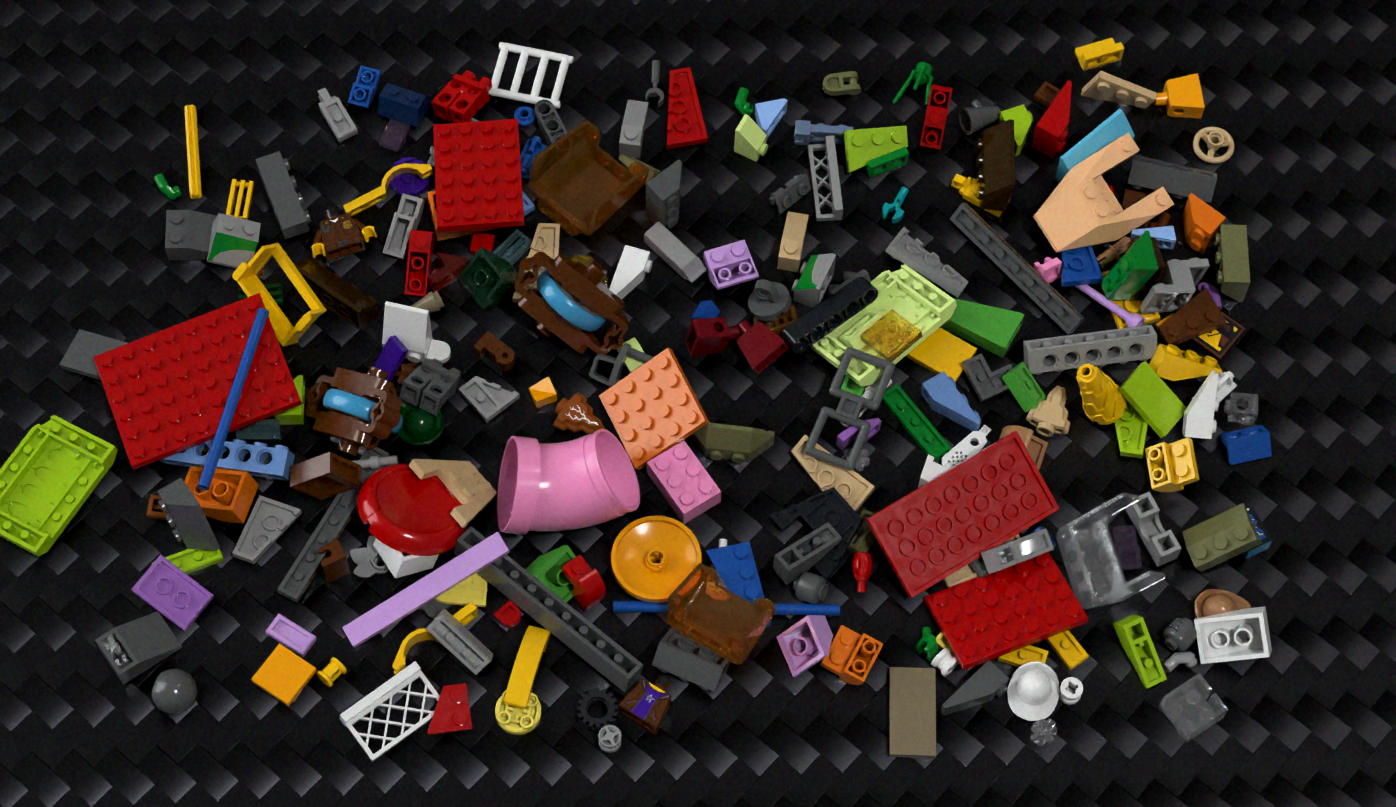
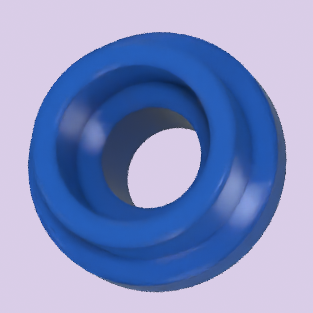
M523 106L515 111L514 119H518L520 126L528 127L535 120V112L530 107Z

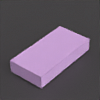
M281 614L276 616L265 631L267 635L302 657L305 656L317 640L315 635Z

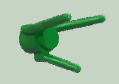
M919 62L916 69L911 71L909 78L892 103H897L914 79V90L918 88L919 84L927 83L925 105H928L931 83L933 81V76H931L932 66L925 62Z

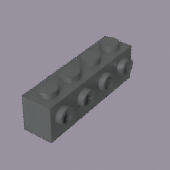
M280 151L255 159L258 172L284 238L288 239L309 232L308 223L311 222L308 211H303L301 205H304L301 193H296L295 191L297 184L294 176H289L288 170H290L287 158L283 159Z
M1134 154L1128 176V184H1131L1133 188L1143 189L1145 187L1155 192L1159 188L1164 187L1167 193H1171L1173 197L1185 199L1190 193H1193L1205 203H1211L1217 182V173Z

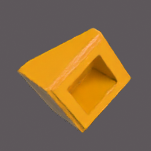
M550 377L542 379L529 388L536 408L557 401V394Z

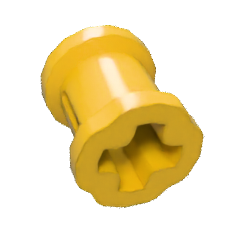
M335 657L330 659L331 662L322 671L319 670L316 673L319 679L329 688L333 686V682L341 674L347 672L345 666Z

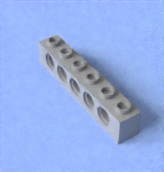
M1152 325L1027 340L1023 341L1024 364L1031 374L1039 375L1043 372L1079 369L1080 366L1087 363L1093 366H1105L1112 363L1124 364L1135 360L1147 361L1153 357L1157 349V334Z

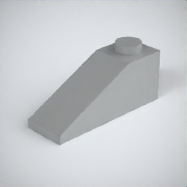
M627 101L619 140V156L624 154L640 158L649 102Z

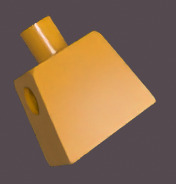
M1198 73L1167 80L1163 92L1156 93V99L1153 101L1154 105H1165L1167 115L1170 117L1202 118L1205 105Z

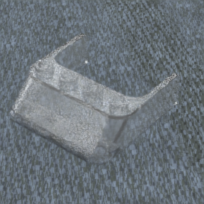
M1122 493L1067 523L1057 532V542L1071 586L1082 608L1090 609L1123 601L1166 578L1164 573L1148 571L1126 583L1108 529V522L1111 516L1139 501L1137 495Z

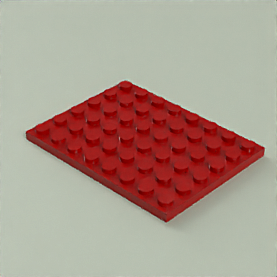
M260 293L93 357L133 470L214 439L258 309H266ZM269 316L261 334L228 433L302 405Z

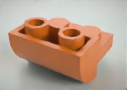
M841 625L831 643L828 656L823 659L820 666L839 675V679L846 683L862 685L883 643L865 633L860 635Z

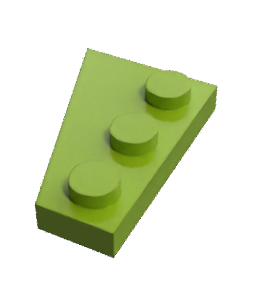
M907 126L844 130L847 173L866 166L869 160L900 148L908 147Z

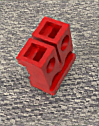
M466 70L462 75L455 73L452 77L453 80L448 82L431 101L436 117L449 122L452 121L453 123L472 122L471 119L476 112L490 100L488 92L492 88L491 80L487 77H482L477 82L475 74Z

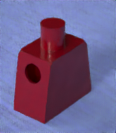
M723 317L693 319L685 338L690 358L724 351L729 340L739 338V329L737 326L728 327L726 319Z
M744 320L737 326L742 336L736 342L757 375L789 349L782 338L760 321L751 326L747 320Z

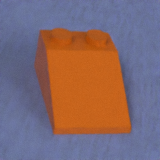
M190 466L184 482L199 502L205 516L224 522L244 524L259 486L247 471L215 469L209 490H203L198 487L204 467Z

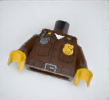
M335 208L328 209L324 213L326 220L319 223L320 229L316 231L311 246L313 258H316L318 254H323L326 257V261L330 262L366 250L364 239L368 242V238H376L375 229L373 226L364 225L357 219H351L347 213L338 215Z

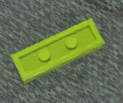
M186 549L165 557L187 575L224 561L220 549Z

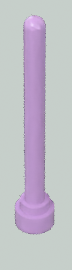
M1089 285L1075 286L1124 319L1128 328L1143 325L1145 318L1140 314H1130L1111 300H1106L1104 295Z

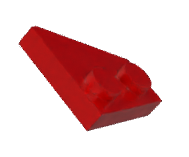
M466 683L443 686L427 731V736L472 730Z

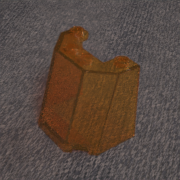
M588 120L579 124L535 156L528 183L531 191L536 192L540 200L537 203L540 211L556 224H560V227L571 236H576L580 233H585V235L593 234L645 185L649 169L638 161L632 162L627 170L607 152L602 150L598 146L600 131Z

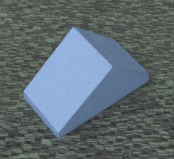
M785 98L755 104L754 115L757 125L764 131L767 138L787 111L788 100Z

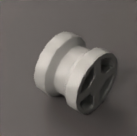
M606 725L601 728L598 735L600 748L608 753L617 751L622 742L621 731L614 725Z

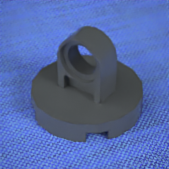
M764 279L756 282L754 290L748 298V307L756 319L761 321H773L782 312L785 314L791 306V296L787 287L781 283L770 282Z

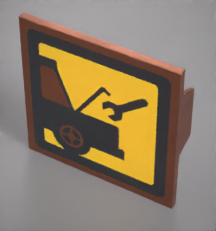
M1223 312L1221 314L1226 320L1224 327L1192 339L1219 359L1223 357L1245 330L1243 326Z

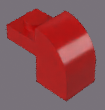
M581 555L562 566V572L574 586L572 595L584 611H587L603 600L606 594L604 582L596 568L592 570Z

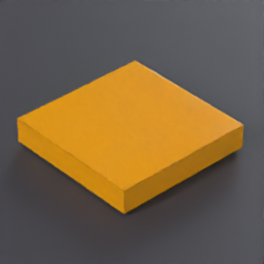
M279 643L251 680L289 707L317 670L314 666Z

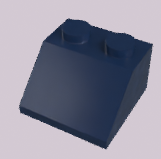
M387 83L379 95L378 114L417 127L431 106L433 98Z

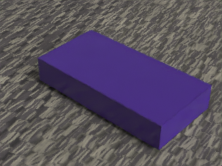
M396 335L391 336L374 367L389 373L386 380L391 381L409 350Z

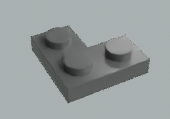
M982 353L961 363L980 402L1009 390L1002 376L1013 369L1011 364L991 372Z

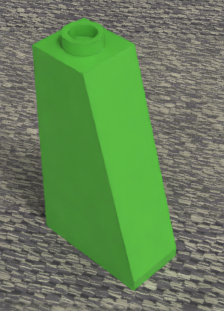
M955 299L957 307L951 318L940 327L1003 358L1019 331L1025 315L1020 312Z

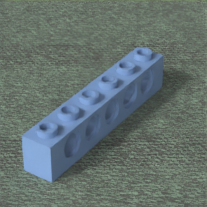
M214 439L159 461L164 464L204 467ZM233 439V442L225 441L216 469L247 471L251 476L290 481V466L293 465L295 455L286 446L275 445V448L267 447V444L261 442H254V445L246 444V441ZM208 447V453L202 456L203 449ZM230 450L229 456L223 459L224 452ZM251 453L250 459L244 462V456ZM272 456L271 462L265 465V459Z

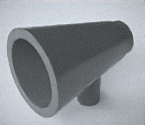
M977 99L971 103L973 107H962L958 111V122L961 130L966 135H970L996 121L1001 113L998 106L983 107Z

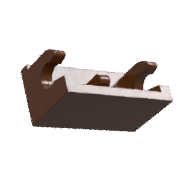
M337 537L333 539V542L319 549V554H323L325 551L332 553L330 557L321 561L327 583L350 573L346 554Z

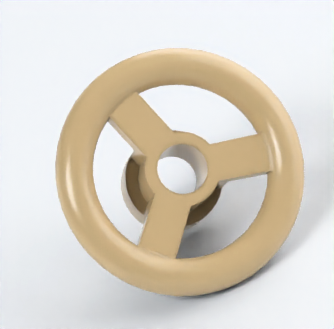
M1214 126L1205 127L1195 134L1193 149L1196 155L1203 161L1217 164L1225 162L1232 156L1234 141L1231 135L1222 128ZM1200 138L1207 143V148L1209 149L1207 155L1199 147ZM1228 146V150L1224 155L1213 157L1215 151L1220 147Z

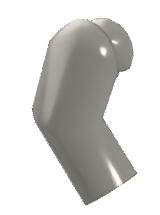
M1190 651L1175 652L1162 664V667L1168 673L1179 664H1185L1186 667L1192 668L1197 664L1195 654Z

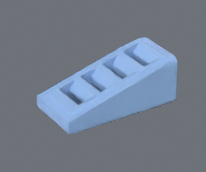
M1174 226L1131 230L1129 238L1132 240V243L1135 235L1141 236L1145 231H1149L1150 236L1156 238L1161 249H1173L1176 243Z

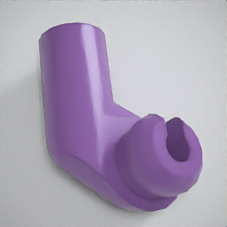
M1201 282L1197 288L1198 292L1200 293L1203 289L1207 288L1217 307L1221 310L1222 303L1219 290L1206 282Z

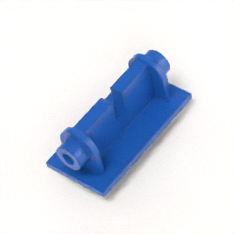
M538 136L527 140L520 155L522 178L530 181L533 180L548 147L541 143V138Z

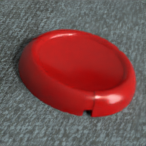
M407 463L393 464L375 471L366 479L359 491L357 508L363 524L369 522L371 526L368 531L380 542L397 551L417 556L441 554L455 547L456 540L466 530V527L462 528L450 514L454 507L461 506L462 504L439 477L435 475L421 480Z

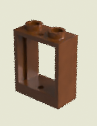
M332 452L290 466V487L319 500L361 486V465Z

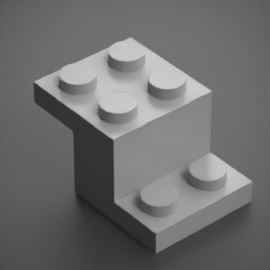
M1195 257L1189 260L1172 259L1167 261L1161 283L1151 288L1140 305L1141 314L1174 312L1188 303L1196 291V285L1210 266L1208 258L1199 259Z

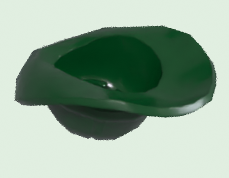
M402 400L399 411L403 417V424L397 433L404 442L415 446H426L436 441L442 434L445 425L441 410L435 416L419 408L420 403L415 406Z

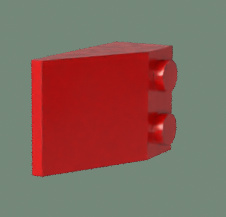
M1070 80L1066 82L1036 125L1031 147L1052 159L1057 152L1061 153L1066 146L1065 140L1069 134L1067 128L1072 82Z

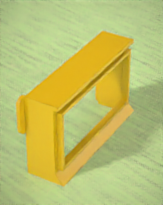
M279 243L262 246L248 263L242 262L232 274L233 279L238 282L248 297L260 293L264 306L269 311L268 316L276 337L282 346L298 343L299 338L313 322L327 311ZM272 256L311 309V311L303 315L295 327L289 322L257 276V273Z

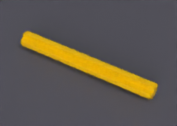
M192 104L184 107L189 194L191 199H200L202 192L196 106Z

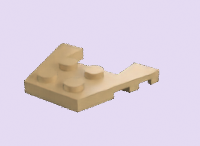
M412 459L409 467L421 480L437 475L462 505L454 507L450 514L462 528H465L497 494L491 484L470 461Z

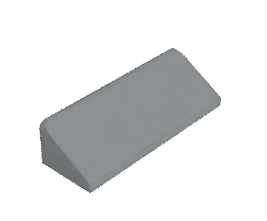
M443 609L426 628L475 675L491 662L493 658V653L446 609Z

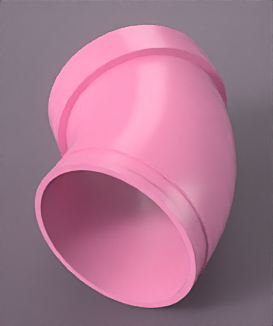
M599 429L593 434L561 443H539L536 438L511 436L508 440L501 463L497 491V522L501 532L525 535L528 531L574 530L610 521L625 515L627 512L635 511L639 507L640 488L636 472L624 447L610 431Z

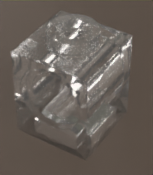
M1232 392L1229 400H1225L1224 413H1228L1227 421L1254 424L1258 415V395ZM1237 406H1242L1245 410H1240Z

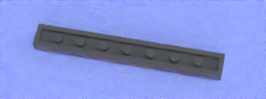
M962 203L950 220L1068 335L1072 334L1084 320V317L967 203Z
M378 447L373 449L367 448L360 460L369 459L370 456L379 455L380 457H387L390 455ZM361 469V486L337 494L279 585L278 593L298 603L322 565L321 561L330 552L325 551L323 554H319V549L333 542L334 538H339L357 509V498L362 485L371 474L379 469Z

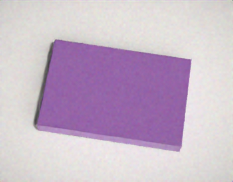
M161 554L131 589L132 592L184 632L214 598L212 593Z

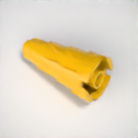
M1089 363L1080 366L1076 379L1083 400L1082 407L1087 417L1092 422H1098L1099 425H1108L1118 421L1124 415V409H1127V399L1118 390L1119 386L1098 367H1094Z

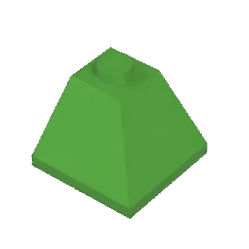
M563 545L538 556L525 569L566 603L573 597L574 586L561 570L563 565L576 557L568 545Z

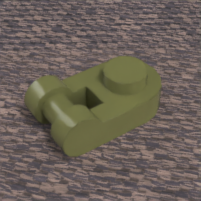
M856 71L829 74L823 80L822 88L827 95H858L861 93L860 84L857 83L859 78Z

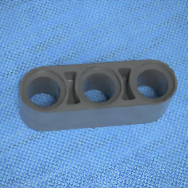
M540 100L535 104L536 122L554 157L560 160L567 159L571 155L570 136L551 101Z

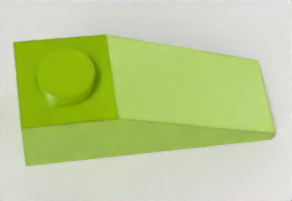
M1132 614L1114 622L1113 625L1119 641L1145 688L1167 680L1143 617Z

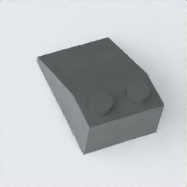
M167 210L165 250L168 260H207L211 227L217 215L192 210Z

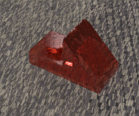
M437 253L438 263L442 268L435 269L428 276L429 285L435 292L469 272V259L463 256Z

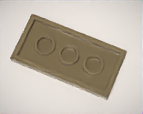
M889 668V757L936 758L935 668Z

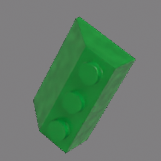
M1145 231L1102 280V289L1105 291L1106 300H1130L1158 270L1149 231Z

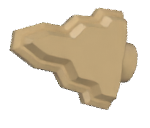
M1057 385L1049 392L1046 400L1040 401L1037 408L1030 409L1026 420L1037 427L1036 431L1040 435L1052 437L1054 433L1060 435L1068 434L1070 422L1067 420L1068 411L1065 408L1067 400L1065 388Z

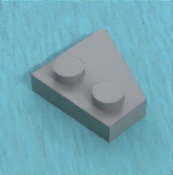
M477 376L459 388V393L486 423L520 398L518 392L502 389L501 385L489 383Z

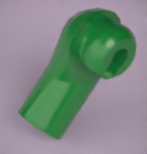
M744 87L739 88L734 105L741 115H751L754 111V106H750V103L746 101L749 90Z
M157 174L154 177L159 190L169 199L176 200V197L181 196L182 193L179 187L174 186L171 188L163 174Z

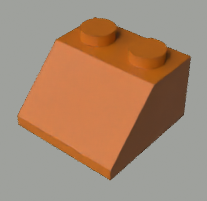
M1190 193L1182 214L1186 243L1193 250L1204 254L1214 243V234L1218 233L1220 225L1224 224L1226 217L1193 193Z

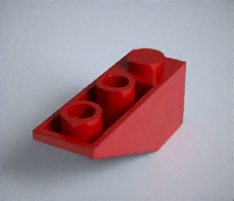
M410 230L404 292L406 295L425 296L427 294L435 232Z

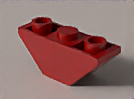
M932 84L920 146L941 149L953 88Z

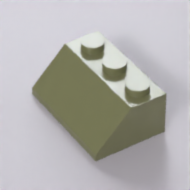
M1221 224L1218 233L1214 234V245L1218 246V252L1215 254V263L1219 265L1216 281L1217 284H1220V290L1223 294L1237 302H1243L1250 285L1247 225Z
M1244 503L1183 531L1188 553L1195 568L1200 572L1262 544Z

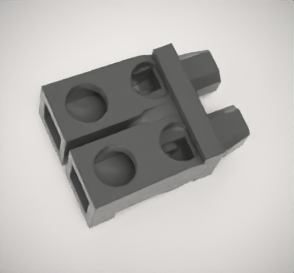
M435 358L431 361L425 359L422 365L418 366L403 381L399 398L415 406L420 403L419 408L437 416L442 405L455 394L461 372L455 368L450 370L443 368L441 361Z

